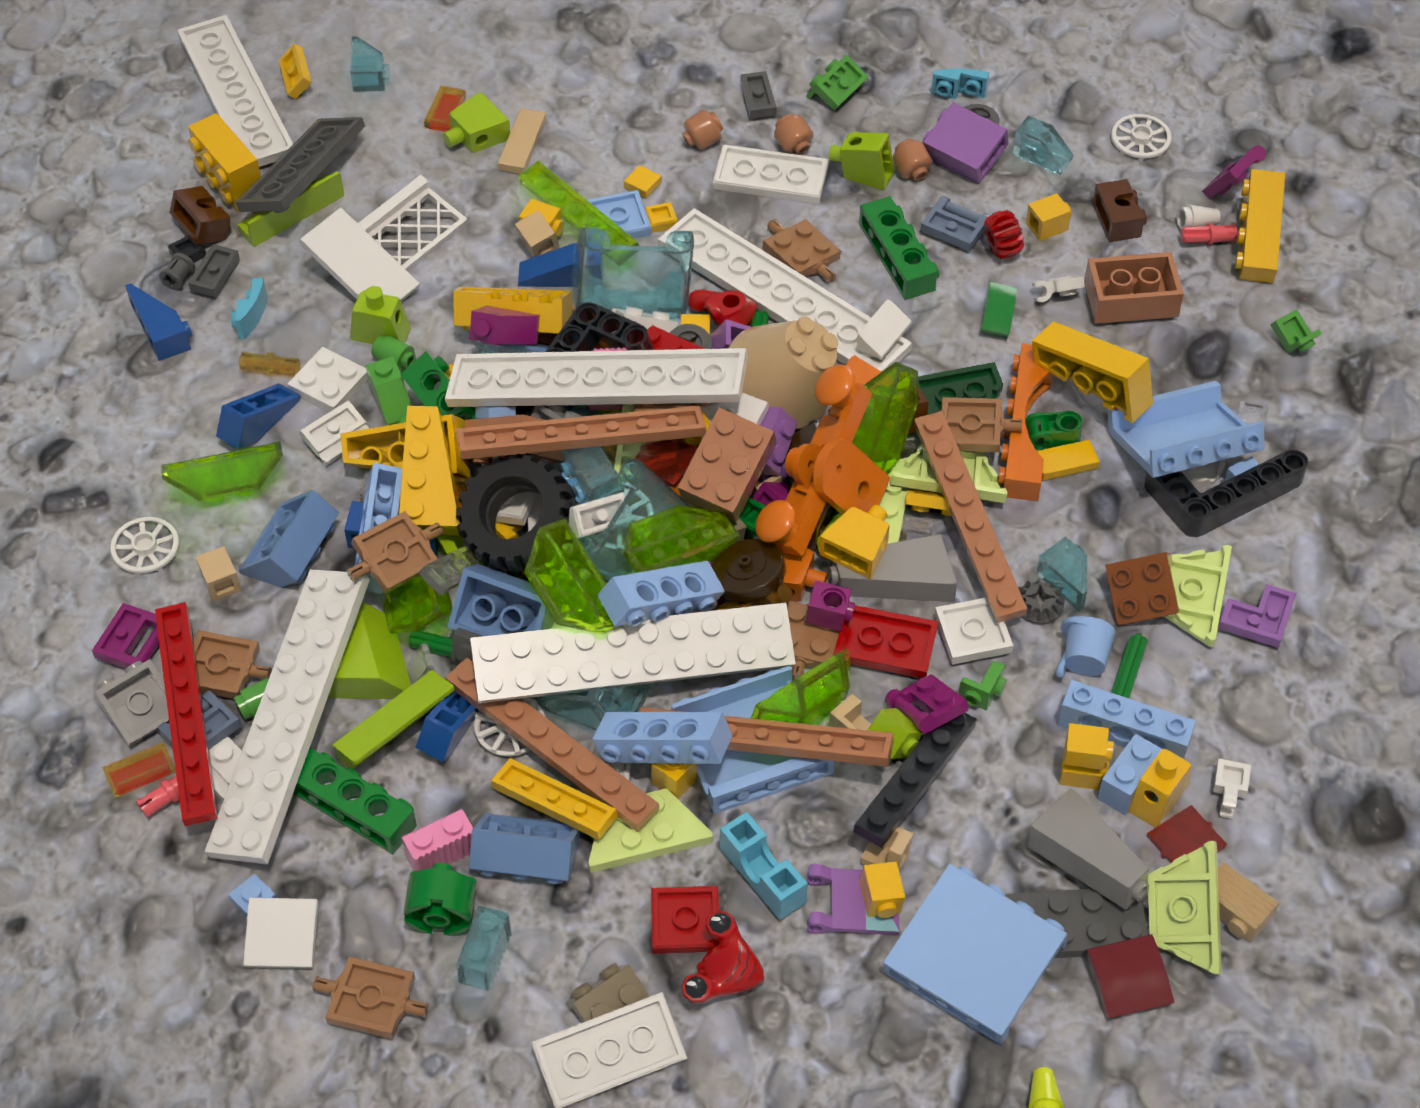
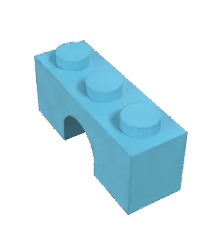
M748 812L720 828V849L779 920L807 903L808 883L788 859L779 863L774 858L767 844L766 833Z

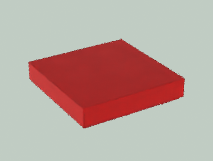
M718 886L651 888L653 954L708 952L710 949L718 946L719 941L713 938L705 927L707 916L715 911H719Z

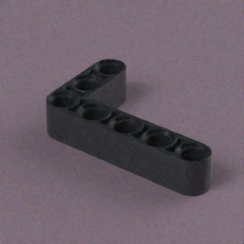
M586 302L575 309L546 352L593 351L597 344L608 349L612 347L614 349L618 347L622 349L625 347L628 351L654 350V345L646 327L595 303ZM516 406V415L531 416L534 406Z
M1288 450L1203 493H1200L1181 471L1154 478L1146 472L1144 487L1185 535L1200 537L1298 488L1303 482L1308 466V458L1299 450Z

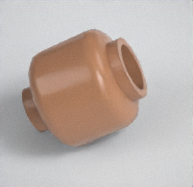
M701 110L685 120V132L682 133V136L689 147L694 145L699 150H705L720 140L723 126L714 112L709 113L706 110Z
M788 114L778 120L775 125L774 138L782 150L788 154L797 153V155H802L806 153L811 147L810 143L813 140L814 134L804 118L800 115Z
M907 139L895 147V152L892 156L893 163L902 178L919 181L928 175V170L932 166V158L921 141Z

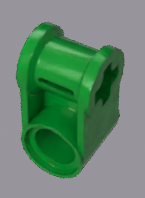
M1036 412L1025 418L1029 438L1036 451L1081 441L1083 419L1077 412Z

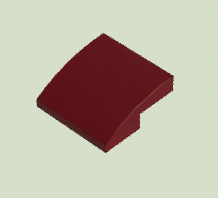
M1152 934L1086 949L1093 983L1098 985L1105 1018H1113L1175 1003L1168 976Z

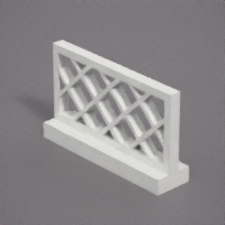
M422 175L418 176L358 223L382 247H398V256L392 257L407 272L468 223V219L428 187L429 181ZM426 199H430L436 204V209H420V204ZM405 216H417V225L401 224V219ZM420 216L437 217V225H420ZM440 217H452L457 222L453 225H440ZM385 231H398V240H381V235ZM401 232H417V240H401ZM420 232H437V237L433 241L421 240ZM401 247L417 248V253L414 256H401Z

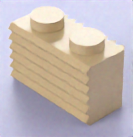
M1223 862L1218 867L1220 921H1223L1229 931L1235 936L1246 938L1248 942H1252L1275 916L1280 902Z

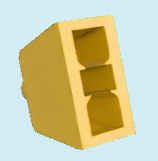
M873 505L867 513L856 507L849 508L821 535L820 555L871 580L889 541L890 525L884 521L888 516L886 510L879 505Z
M1162 749L1141 777L1129 808V813L1157 829L1189 785L1192 765L1171 751ZM1152 792L1157 795V802L1150 800Z

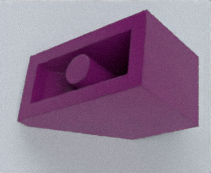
M488 305L472 310L469 339L491 344H537L540 315Z

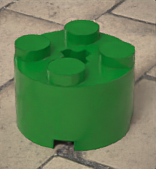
M434 863L430 869L410 872L404 905L405 923L409 927L427 934H432L433 928L444 929V935L447 936L466 932L470 927L476 879L453 871V867L447 863Z

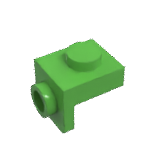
M1297 309L1270 324L1287 354L1296 349L1300 353L1314 346L1316 343L1313 339L1322 334L1319 329L1311 333Z
M993 660L981 684L963 677L958 694L967 700L969 706L979 707L987 711L995 695L1000 697L1006 686L1007 679L1003 678L1005 665Z

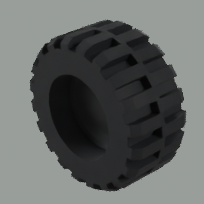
M528 453L524 454L523 457L520 454L507 455L508 459L497 456L491 459V465L486 466L483 463L478 467L477 471L479 473L474 478L470 476L465 482L468 486L466 492L460 491L458 501L462 506L456 508V519L461 523L457 525L459 535L464 538L463 543L468 550L486 566L502 573L506 572L513 577H520L522 572L528 577L537 575V569L542 568L544 571L552 568V561L556 558L561 561L567 555L564 552L567 545L573 546L576 538L569 539L568 536L570 507L579 505L575 499L577 495L562 474L544 459L539 460L535 455ZM522 492H536L540 494L542 498V511L535 526L529 532L517 538L502 539L498 537L495 522L501 506L509 498Z

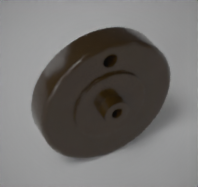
M748 539L730 545L715 558L712 564V569L725 591L721 596L734 602H750L769 595L779 587L786 575V563L779 547L772 542H764L761 539Z

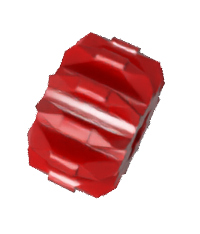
M1000 210L988 216L984 222V232L994 255L1003 259L1016 256L1017 253L1022 252L1024 236L1015 215L1008 210Z

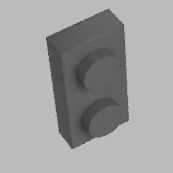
M767 72L740 74V83L750 119L776 115L777 107Z
M212 244L188 282L190 291L216 297L240 259L238 250Z

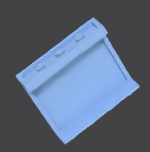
M1217 381L1153 396L1154 404L1133 424L1125 420V413L1117 408L1112 411L1107 408L1109 434L1153 478L1265 449L1264 422L1245 423L1222 402L1221 385Z
M791 666L771 669L767 673L753 678H743L735 684L723 688H713L705 694L693 698H683L671 705V710L723 712L724 716L813 725L793 684ZM726 750L720 764H697V779L714 815L834 774L835 761Z
M949 863L884 960V973L1002 1046L1009 1035V1027L1061 947L1065 948L1067 945V933L1064 932V927L1050 918L1042 919L1034 914L1035 911L1028 904L1022 901L1015 903L1005 897L1004 891L991 883L985 885L978 881L975 874L969 869L962 866L956 868Z

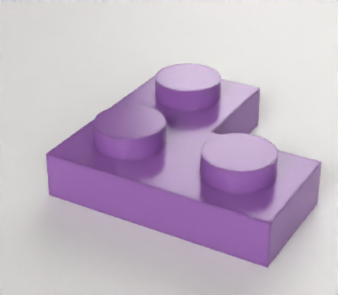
M1266 584L1259 607L1228 598L1218 629L1279 648L1297 593Z

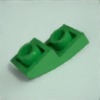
M989 282L980 332L1008 338L1014 314L1017 288Z

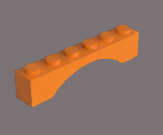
M1022 343L1020 355L1014 354L1012 371L1018 373L1017 377L1011 376L1009 393L1015 394V398H1009L1006 415L1012 416V419H1022V432L1004 431V438L1009 439V444L1003 443L1001 461L1007 463L1006 467H1000L998 484L1004 485L1003 488H1006L1008 491L1007 498L1038 502L1044 459L1035 450L1028 436L1025 417L1036 400L1051 388L1053 374L1035 364L1032 344Z

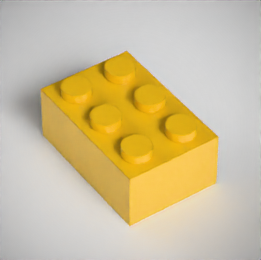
M215 113L188 126L190 133L188 143L195 154V158L192 160L199 173L203 172L206 175L209 185L213 189H218L226 205L230 204L236 212H239L235 202L261 177L258 160L223 119Z

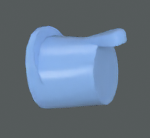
M1073 616L1066 618L1062 621L1061 631L1066 637V650L1056 669V676L1064 678L1066 668L1083 676L1101 675L1105 671L1116 631L1114 627L1108 622L1094 617Z

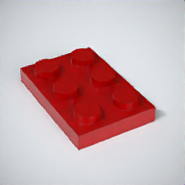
M855 605L851 621L845 620L842 632L839 631L833 661L918 678L927 677L938 629V621Z

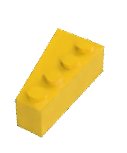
M1251 169L1249 179L1243 180L1241 192L1243 203L1241 204L1239 220H1242V227L1239 228L1237 244H1241V250L1237 252L1235 268L1240 269L1239 280L1272 284L1278 270L1285 172Z
M458 287L453 291L454 325L462 326L463 330L470 331L471 311L488 305L540 315L538 332L559 333L572 315V290Z
M1054 321L1032 340L1035 364L1064 382L1070 379L1083 394L1087 396L1090 393L1104 400L1102 405L1112 411L1117 408L1125 413L1124 419L1133 424L1154 404L1149 358Z
M407 406L399 514L406 511L413 523L420 527L421 530L437 522L440 524L439 528L442 527L443 529L442 535L460 536L457 525L461 522L456 519V508L459 507L442 415L436 406Z
M453 414L444 415L442 418L453 476L469 478L471 476L469 459H460L456 441V428H464L465 420ZM406 422L340 433L343 463L361 469H371L373 463L402 468Z

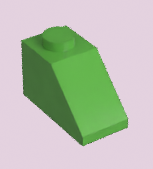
M392 356L365 365L369 388L386 425L398 424L401 417L406 416L407 406H412L404 380L400 375L401 372Z

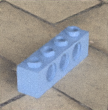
M373 463L366 482L359 535L398 515L402 468ZM357 552L355 565L361 563V557ZM367 573L366 575L370 581L366 591L382 594L383 590L375 578Z
M702 561L612 577L599 592L598 597L614 627L627 624L629 626H636L651 618L654 622H658L670 615L710 611L717 605L716 601L725 591L709 562Z
M1071 680L1062 703L1058 726L1068 729L1069 723L1109 728L1108 741L1124 748L1136 733L1156 746L1167 749L1184 759L1196 720Z
M605 712L592 740L602 761L605 763L720 764L733 735L723 712Z

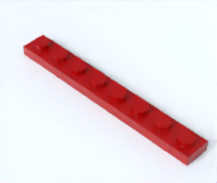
M186 602L155 609L181 816L186 827L218 819L190 615Z

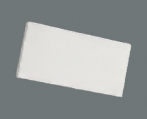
M723 145L713 179V189L820 204L829 167V159Z
M339 208L300 239L299 244L356 299H358L360 292L366 291L371 286H378L382 289L383 294L398 297L402 302L419 288L420 283L342 208Z
M663 992L531 1042L554 1108L565 1107L687 1059Z

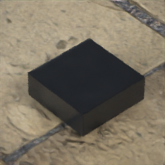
M189 235L168 245L169 253L172 256L175 253H183L194 263L203 259L206 255L201 244L196 245Z

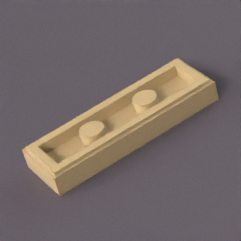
M520 108L498 161V170L525 174L547 120L546 112Z

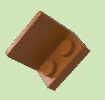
M1163 552L1105 565L1118 625L1179 613L1170 568L1173 565L1171 553Z

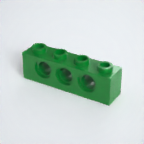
M891 196L860 205L859 225L904 300L935 291L936 280L939 278L938 267L935 262L930 261L924 244L919 243L913 226L906 222L902 208L899 205L896 206Z
M425 351L400 374L424 406L438 407L442 416L453 414L463 420L478 419L475 417V407H455L450 411V407L447 406L445 401L451 377L447 372L450 367L439 355L435 358ZM441 381L439 387L434 390L435 384Z
M309 748L293 795L393 855L403 844L401 837L413 832L417 827L412 805L404 799L399 798L397 800L390 796L381 785L377 783L370 784L365 781L354 769L349 767L345 769L338 765L329 754L325 752L320 754ZM332 781L330 784L323 785L325 782ZM351 797H358L355 800H348ZM384 812L381 816H373L376 813Z

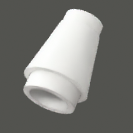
M1186 204L1184 207H1180L1177 212V225L1180 229L1184 227L1206 226L1207 223L1218 225L1220 222V211L1217 208Z

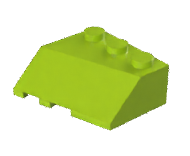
M362 602L328 698L394 699L410 687L411 682L393 617Z

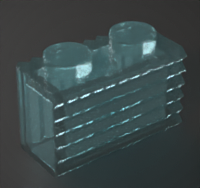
M601 446L566 449L561 452L564 460L560 464L561 469L568 481L574 479L576 484L573 485V488L580 502L585 500L590 502L624 492L620 476Z
M483 906L477 908L456 964L457 976H459L458 979L461 984L486 991L492 989L494 978L497 977L496 972L499 971L498 966L501 965L500 960L503 959L507 942L510 941L509 937L512 936L507 912Z

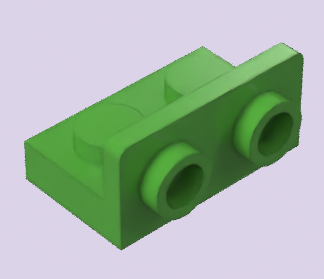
M846 54L839 62L834 59L825 68L827 73L824 76L819 73L809 85L812 89L806 96L811 99L815 94H818L835 111L869 76Z

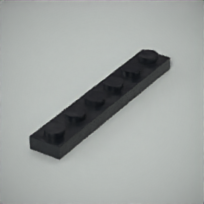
M963 713L926 733L857 820L853 832L882 848L973 731L977 718Z

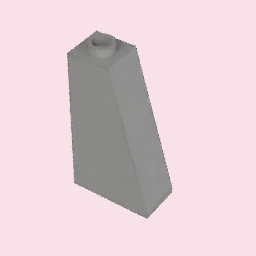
M941 534L887 544L871 580L836 562H833V566L828 568L831 584L852 589V597L952 602L955 601L957 581Z
M1072 788L1030 825L1028 842L1030 849L1126 910L1135 900L1141 901L1149 889V884H1147L1149 868Z

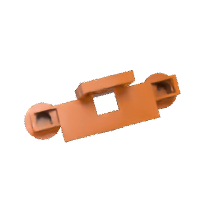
M846 365L832 366L826 369L818 378L815 385V397L822 405H832L829 412L831 416L822 415L810 444H802L788 452L785 460V469L787 474L794 478V482L786 501L776 500L769 503L761 510L756 519L755 529L758 537L764 542H773L786 554L804 555L826 502L841 515L851 507H856L867 513L873 505H880L891 479L888 474L852 443L873 394L862 384L854 383V372Z

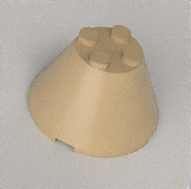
M801 317L799 320L754 326L742 331L734 338L728 348H746L748 354L742 393L766 401L770 407H781L797 421L795 429L808 426L812 420L821 418L825 413L827 406L822 405L816 399L815 385L820 375L826 369L836 365V347L839 343L834 334L829 333L824 327L810 318Z

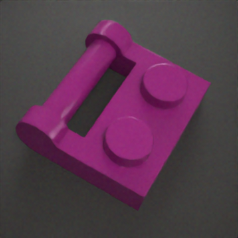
M1259 145L1252 147L1238 161L1226 166L1202 192L1208 199L1217 193L1221 196L1225 194L1233 185L1236 186L1248 175L1245 170L1254 163L1258 164L1265 159V149Z
M122 603L92 649L94 658L125 669L137 661L144 663L149 660L159 645L155 613ZM147 627L154 628L137 656H131L132 650Z
M932 674L919 679L916 683L901 691L898 689L890 690L885 697L886 705L890 708H897L911 719L915 727L922 733H928L969 711L967 700ZM914 702L917 706H919V707H920L921 709H923L925 712H921L919 709H917V708H916L915 706H913L911 703Z

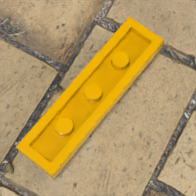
M511 758L491 780L493 789L597 840L601 839L618 817L615 808Z

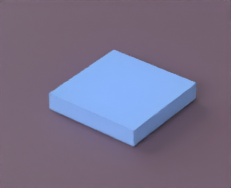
M638 190L585 200V207L597 243L604 245L652 235V228Z

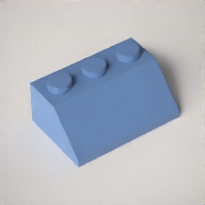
M314 490L280 503L238 571L242 575L278 587L299 583L307 573L305 568L309 561L319 554L321 550L320 543L333 531L335 527L333 522L339 512Z
M480 564L463 568L447 627L453 630L461 628L482 636L551 629L555 622L562 594Z
M484 813L472 829L469 869L478 870L479 874L488 876L497 875L500 872L511 874L512 878L520 880L530 879L532 876L544 878V881L547 883H563L564 880L568 881L573 873L581 831L563 822Z

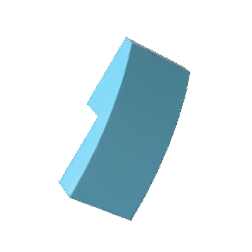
M962 68L936 70L932 77L931 94L957 99L958 94L963 93L985 99L990 72Z
M252 278L251 290L246 291V299H238L236 311H232L231 324L233 328H237L239 339H246L251 334L264 313L268 299L264 278Z

